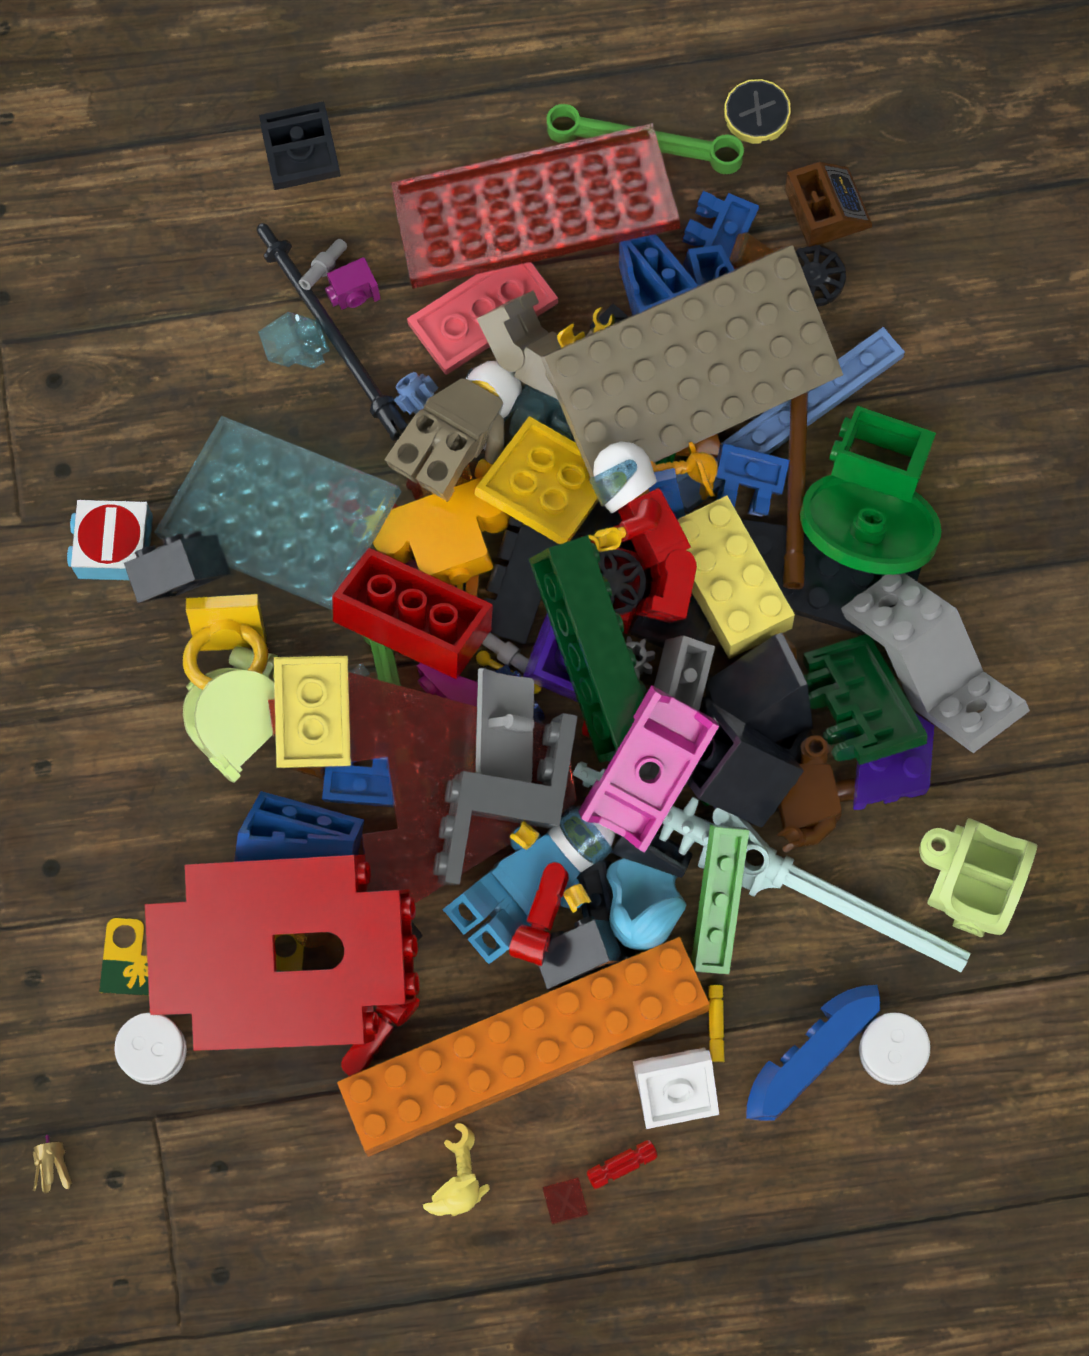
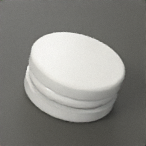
M139 1014L128 1020L118 1032L115 1041L117 1062L128 1076L139 1083L147 1085L164 1083L173 1078L185 1062L187 1046L184 1035L176 1024L164 1015Z
M903 1013L883 1014L874 1019L863 1033L859 1045L860 1060L868 1074L877 1081L888 1085L905 1084L916 1078L927 1064L930 1056V1040L924 1027L913 1017Z

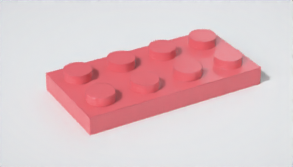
M519 247L407 318V322L444 374L447 375L490 348L476 318L533 290L539 301L538 304L533 306L538 317L557 305L558 297Z

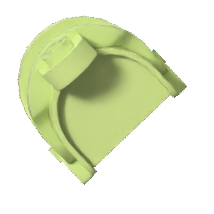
M219 668L205 674L212 678V680L208 682L203 690L195 686L191 681L186 686L189 692L183 705V719L186 732L194 744L229 781L235 783L241 777L238 772H241L243 769L240 766L275 733L274 682L255 671Z
M970 818L967 819L965 827L956 825L954 832L942 828L928 831L920 843L919 853L924 863L941 870L928 899V905L944 911L948 916L955 919L953 927L979 937H983L985 932L1002 935L1014 914L1038 845L996 831ZM938 842L942 844L944 850L936 851L932 848L931 844Z

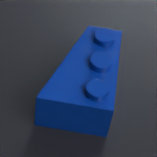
M260 791L238 832L234 862L358 855L364 820Z

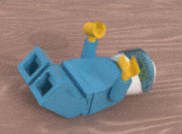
M569 806L561 814L560 826L550 828L547 834L543 836L523 821L521 827H518L510 835V844L516 852L497 862L489 873L443 909L463 935L488 915L492 917L468 938L469 942L488 964L509 950L512 937L519 926L522 924L531 926L527 922V918L536 892L539 890L543 871L549 863H560L569 874V881L561 898V906L571 908L572 912L575 913L577 908L582 906L583 903L591 902L583 885L579 884L577 876L593 864H599L612 853L611 845L615 832L598 823L586 822L581 819L578 812L581 806ZM459 904L466 905L470 909L473 916L472 921H468L461 916L458 909ZM487 932L495 939V949L489 948L484 943L482 933Z

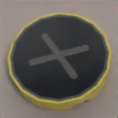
M763 79L747 80L738 84L728 94L724 105V116L730 132L740 140L752 144H759L762 141L769 139L772 141L778 138L786 130L790 120V101L786 93L775 83Z

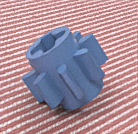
M413 372L397 383L396 389L399 396L394 401L403 412L407 411L409 414L412 412L417 414L424 408L427 399L434 395L433 392L438 387L429 375L425 377L424 374H421L419 376L416 372Z

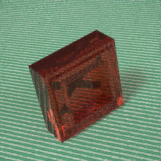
M579 1177L542 1187L552 1225L588 1216Z

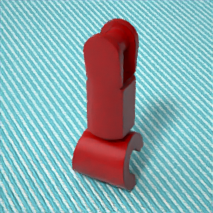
M552 862L545 867L539 884V890L536 892L527 918V922L531 926L522 924L516 930L509 947L510 956L542 966L545 951L548 952L551 936L550 932H546L545 929L551 931L561 898L569 881V874L560 863Z
M416 997V1002L377 1005L375 1011L380 1015L378 1017L379 1030L375 1034V1041L365 1044H353L342 1059V1070L348 1076L366 1070L374 1055H377L395 1029L391 1024L394 1023L396 1026L403 1025L414 1014L420 1000Z

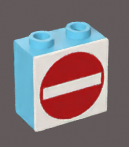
M77 500L76 513L71 515L70 526L74 539L73 546L68 547L67 561L68 566L72 567L78 579L129 580L124 563L136 558L135 552L149 547L151 543L153 515L147 502Z

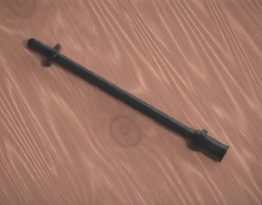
M259 224L256 229L257 233L268 248L264 254V259L268 263H278L372 402L370 408L372 416L380 420L390 435L391 440H398L401 435L395 426L397 425L400 431L404 432L408 424L396 409L394 398L381 393L312 289L305 290L300 286L299 280L303 276L288 255L292 248L291 243L288 240L278 241L267 224Z

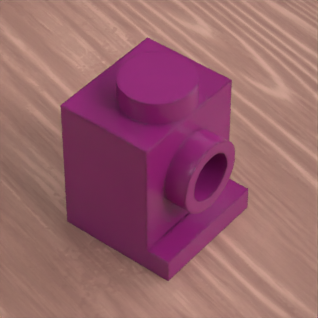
M364 257L327 273L329 286L325 288V291L333 307L339 305L341 310L347 307H358L370 297L373 298L374 302L381 300L378 284Z

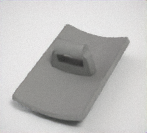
M486 668L478 669L476 773L531 783L534 728V680L532 678L501 674Z

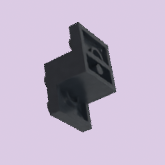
M324 101L259 115L274 190L341 176Z

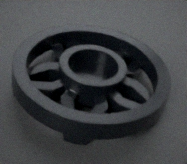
M614 549L599 552V568L602 572V577L607 578L612 589L610 600L612 605L615 603V598L628 604L625 607L614 609V611L618 612L620 616L627 614L635 609L644 597L646 576L643 567L634 556L625 551ZM607 557L612 563V568L609 569L605 568V558ZM614 557L626 559L630 563L623 564L618 569V563ZM636 568L630 576H625V570ZM640 575V588L637 594L634 588L627 583L633 582ZM626 590H629L634 600L622 595Z

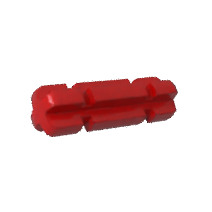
M646 1140L636 1145L637 1149L632 1151L630 1148L604 1161L605 1165L600 1166L598 1164L587 1171V1177L592 1187L598 1189L608 1184L609 1179L612 1178L614 1181L640 1168L639 1164L643 1162L647 1164L655 1160L658 1154L653 1143L650 1140Z

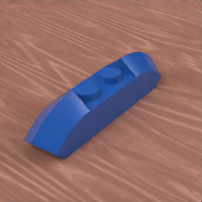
M877 985L856 987L829 1000L821 1007L828 1021L825 1023L820 1018L805 1034L810 1039L800 1049L796 1045L792 1046L780 1059L784 1064L781 1068L771 1061L765 1064L756 1077L749 1094L746 1111L747 1119L775 1121L877 1017L880 1011Z

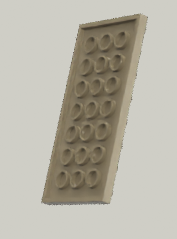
M793 245L786 246L541 357L595 488H601L605 484L602 479L596 482L593 473L594 462L599 453L610 444L621 441L634 443L644 450L650 461L655 463L689 447V442L696 444L843 376Z

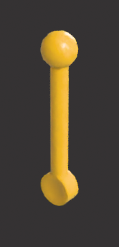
M480 651L476 656L477 663L480 666L489 665L503 674L523 677L492 660L487 651ZM534 684V694H537L541 691V686Z

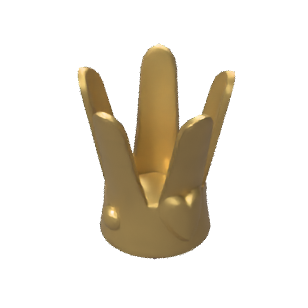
M46 1135V1143L34 1147L33 1157L36 1173L33 1191L37 1187L39 1168L41 1170L42 1191L44 1193L50 1191L51 1184L53 1183L54 1163L63 1187L70 1189L72 1182L63 1159L65 1154L63 1143H50L49 1135Z

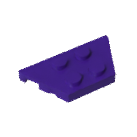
M916 714L927 733V744L859 765L857 761L854 810L865 809L867 804L880 801L887 804L898 801L902 797L912 798L927 793L930 788L934 736L933 724Z

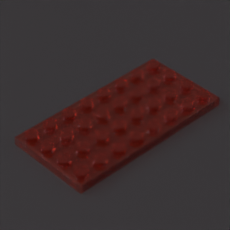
M653 123L391 182L412 289L681 228Z

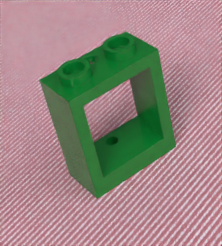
M856 406L852 419L845 417L838 437L843 438V440H835L829 457V460L835 461L831 476L911 503L936 433ZM855 438L912 457L907 471L850 452Z

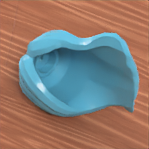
M625 858L615 861L609 866L606 874L613 891L609 920L614 935L624 946L639 951H647L663 944L668 939L687 906L676 889L675 879L677 876Z

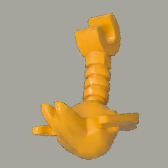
M693 442L688 443L690 456L686 461L680 460L679 462L673 461L672 463L667 462L666 464L658 465L650 461L654 472L675 468L676 475L687 473L694 481L700 483L699 494L702 500H706L709 495L711 497L714 496L713 484L718 472V463L712 455L705 452H697Z

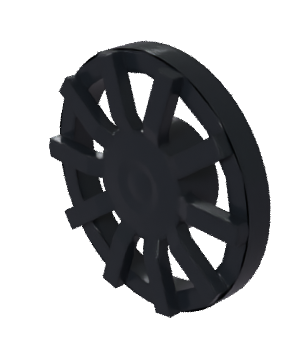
M816 244L815 246L797 249L795 251L797 257H801L805 264L801 268L813 298L815 291L821 290L824 298L814 299L816 306H824L833 302L843 291L846 281L845 266L837 256L838 254ZM806 254H814L813 262L809 261ZM819 254L827 257L822 263L818 262ZM831 261H833L837 266L835 268L826 269V266ZM840 273V282L829 278L828 275ZM826 283L837 287L832 294L825 287Z

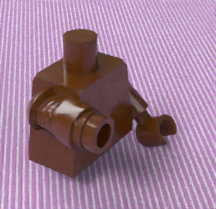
M811 736L802 742L799 765L804 772L778 806L782 830L776 835L777 837L784 836L785 840L789 841L787 845L782 847V850L786 853L795 847L819 844L836 828L837 821L840 820L842 814L840 802L854 800L856 779L850 778L835 781L832 766L826 764L829 744L820 736Z

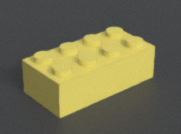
M728 496L677 519L691 546L687 551L691 552L697 562L692 593L729 659L762 644L775 634L784 633L792 629L795 614Z

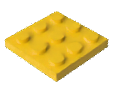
M529 416L479 482L474 495L556 543L562 544L572 539L607 488L606 486L601 488L594 487L579 448L574 441Z

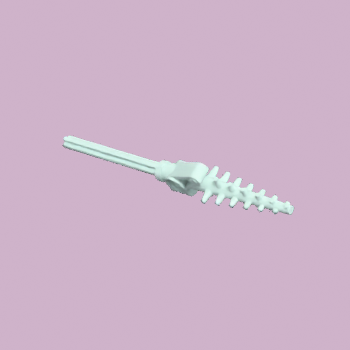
M580 761L572 775L583 780L582 785L589 788L590 785H594L596 780L600 781L606 769L597 772L586 767L587 764ZM692 797L684 810L672 806L664 819L659 839L666 842L673 830L682 834L683 839L679 848V853L682 855L687 853L694 841L703 845L698 866L703 869L710 824L744 827L750 830L747 851L755 849L764 856V862L759 866L750 865L745 859L742 887L749 889V894L753 897L763 889L781 888L782 884L959 972H962L967 963L970 952L792 865L794 862L793 858L787 855L785 858L776 855L777 850L769 847L747 821L716 808L712 817L715 824L694 815L699 800Z

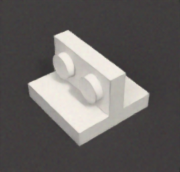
M706 1048L633 1061L646 1129L719 1115L712 1059L709 1050H706Z

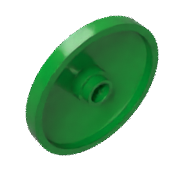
M828 475L809 487L801 506L800 521L809 540L821 552L838 563L867 573L894 575L917 570L933 558L941 538V524L937 513L916 491L911 503Z

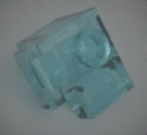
M287 312L258 331L268 361L290 367L296 363L315 369L325 363L322 355L330 351L318 322L292 312Z

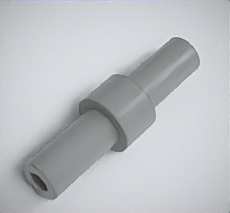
M337 239L326 252H320L311 262V268L299 280L300 286L305 290H310L321 276H327V273L331 272L335 267V261L347 249V244L342 239Z
M489 633L482 644L496 653L499 661L508 667L513 665L524 673L529 659L520 654L521 649L509 641L504 643Z

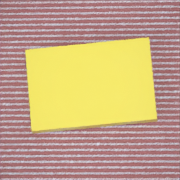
M348 656L274 657L276 768L351 766Z

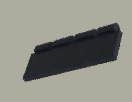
M510 516L508 524L521 529L519 534L505 530L497 557L509 561V564L505 567L494 563L485 590L498 596L496 601L483 597L482 600L493 604L490 633L526 645L542 599L529 558L559 544Z

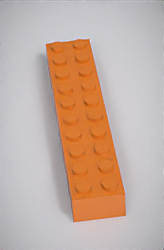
M680 937L340 1080L337 1084L364 1151L370 1157L707 1013L710 1003Z

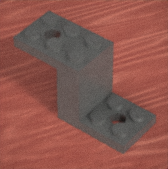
M563 713L553 718L551 724H546L542 743L548 746L545 760L540 759L537 770V781H541L542 784L467 771L455 775L452 781H448L445 802L450 803L449 815L442 817L439 829V838L444 839L443 851L436 853L433 865V874L438 875V884L450 886L460 884L471 815L520 824L525 821L528 825L544 828L560 826L576 729V715Z

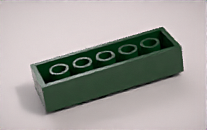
M587 535L547 548L529 558V562L599 763L613 759L635 721L633 716L646 696L647 690L643 682L638 681L634 669L636 666L635 655L632 649L626 646L622 632H624L622 618L613 609L610 600L612 597L610 583L607 578L602 577L598 565L600 563L599 551L596 545L590 542Z

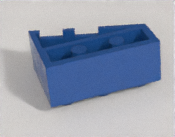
M650 226L619 237V269L632 316L699 286Z

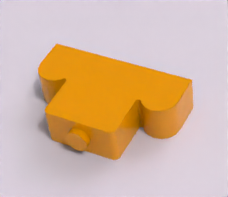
M482 476L455 486V490L448 502L433 494L366 518L365 521L376 551L404 564L412 560L414 556L419 571L450 585H460L467 582L471 577L492 570L493 563L482 532L498 533L505 530L510 525L508 524L510 515L474 495L477 485L484 477Z

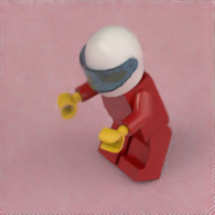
M621 441L610 444L597 456L594 462V477L588 480L601 506L605 505L611 514L618 510L622 522L614 527L598 530L594 536L588 535L590 541L594 540L599 552L617 549L622 542L631 539L644 567H651L653 582L648 598L642 599L636 611L637 615L668 623L685 619L697 570L695 557L691 552L687 551L691 546L662 491L657 488L650 492L648 489L657 482L648 455L634 443Z

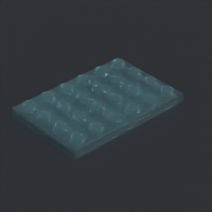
M221 416L155 533L163 540L183 533L186 536L198 531H202L203 536L217 534L230 568L333 610L332 595L366 550L372 546L401 490L395 484Z

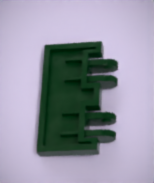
M864 634L803 653V663L809 672L807 675L804 674V678L808 684L810 708L816 710L817 708L827 706L837 723L835 726L832 725V727L825 729L822 735L829 745H836L831 753L837 762L856 758L859 765L927 744L925 729L869 635Z

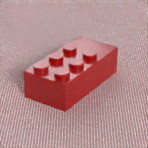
M371 548L366 550L332 595L333 622L456 680L491 631L493 604Z

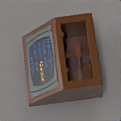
M816 162L787 172L785 192L807 246L820 245L872 228V222L848 167Z

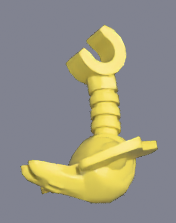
M462 1123L455 1125V1128L462 1133L461 1140L458 1143H452L449 1140L444 1142L445 1146L455 1153L457 1177H452L432 1196V1203L423 1204V1208L430 1214L437 1216L452 1214V1216L468 1212L490 1190L488 1184L479 1188V1182L476 1180L475 1174H472L470 1150L474 1145L475 1137L473 1132Z

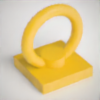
M258 594L186 598V613L192 638L184 649L183 668L188 679L195 686L203 690L208 682L212 680V678L204 675L198 668L197 656L199 651L234 649L238 645L252 648L254 659L248 671L263 674L268 662V649Z

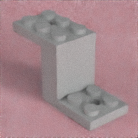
M905 573L884 575L881 580L854 597L852 601L841 608L848 621L885 647L911 707L972 753L976 752L1030 711L1023 698L983 671L958 610ZM984 709V710H983L982 712H980V713H977V712H976V711H978V710Z

